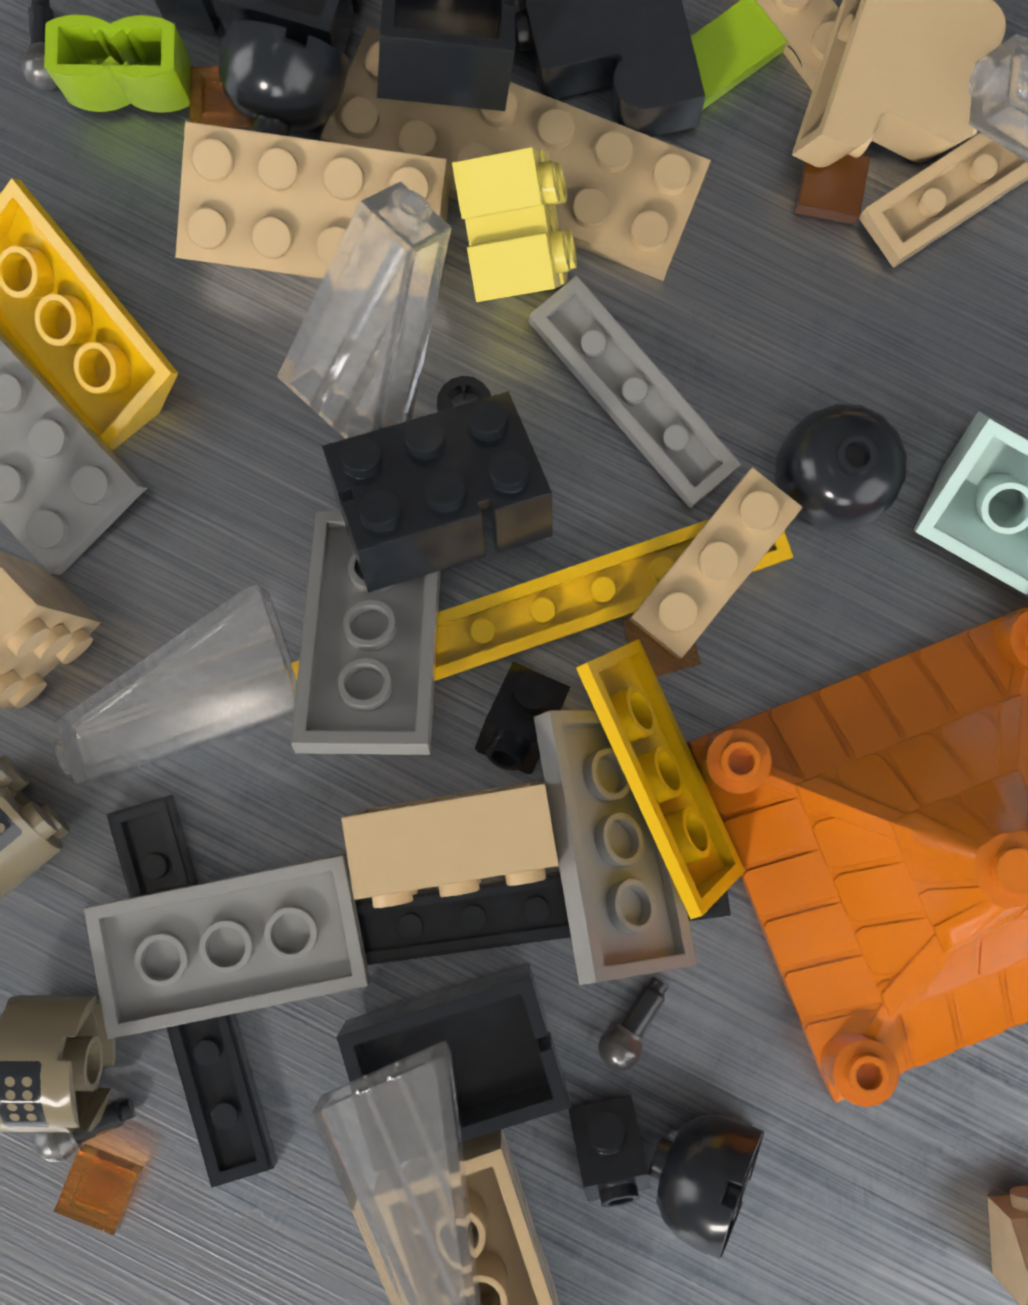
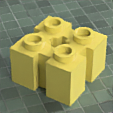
M534 147L453 162L452 167L461 218L465 219L470 246L467 247L476 302L551 290L569 282L568 271L577 268V258L571 229L559 231L556 205L567 202L566 184L561 163H554L553 160H550L549 152L540 151V149Z

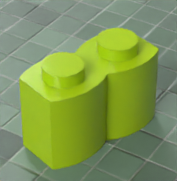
M73 14L57 17L46 22L44 68L68 102L73 106L87 111L107 112L132 104L142 110L164 113L178 111L192 104L193 62L175 24L155 16L135 15L121 18L110 24L94 16Z

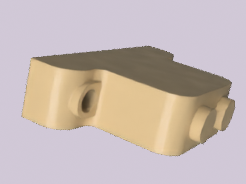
M842 0L792 156L815 167H827L847 154L858 158L865 152L870 142L873 141L913 162L922 163L959 143L964 144L972 139L984 118V109L981 106L988 84L997 73L1003 58L1000 47L1006 30V21L999 5L993 0Z

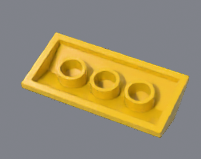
M11 178L0 193V332L113 451L160 413L178 372L21 179Z
M637 639L576 667L687 913L690 919L703 916L745 872V869L642 644Z

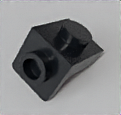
M513 661L485 719L475 750L487 756L493 764L502 769L519 770L525 774H532L540 758L534 717L547 711L561 710L571 687Z
M631 1095L568 1108L587 1200L595 1201L600 1199L601 1206L607 1208L623 1206L639 1200L638 1191L649 1189L650 1180Z

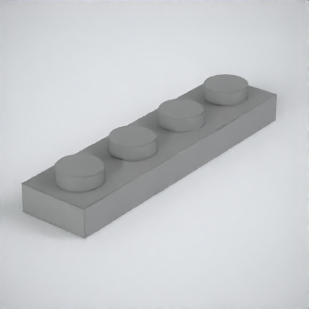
M577 275L529 314L528 323L690 509L740 467L741 463Z

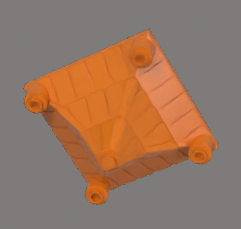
M1028 605L686 742L745 869V872L740 877L828 1094L835 1103L846 1099L854 1105L863 1107L880 1105L891 1097L897 1088L899 1075L904 1073V1071L916 1066H922L954 1053V1051L960 1048L971 1046L998 1035L1009 1028L1028 1022Z

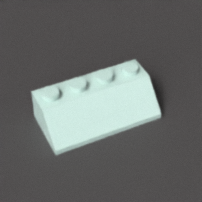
M978 411L943 465L914 530L1027 596L1028 438Z

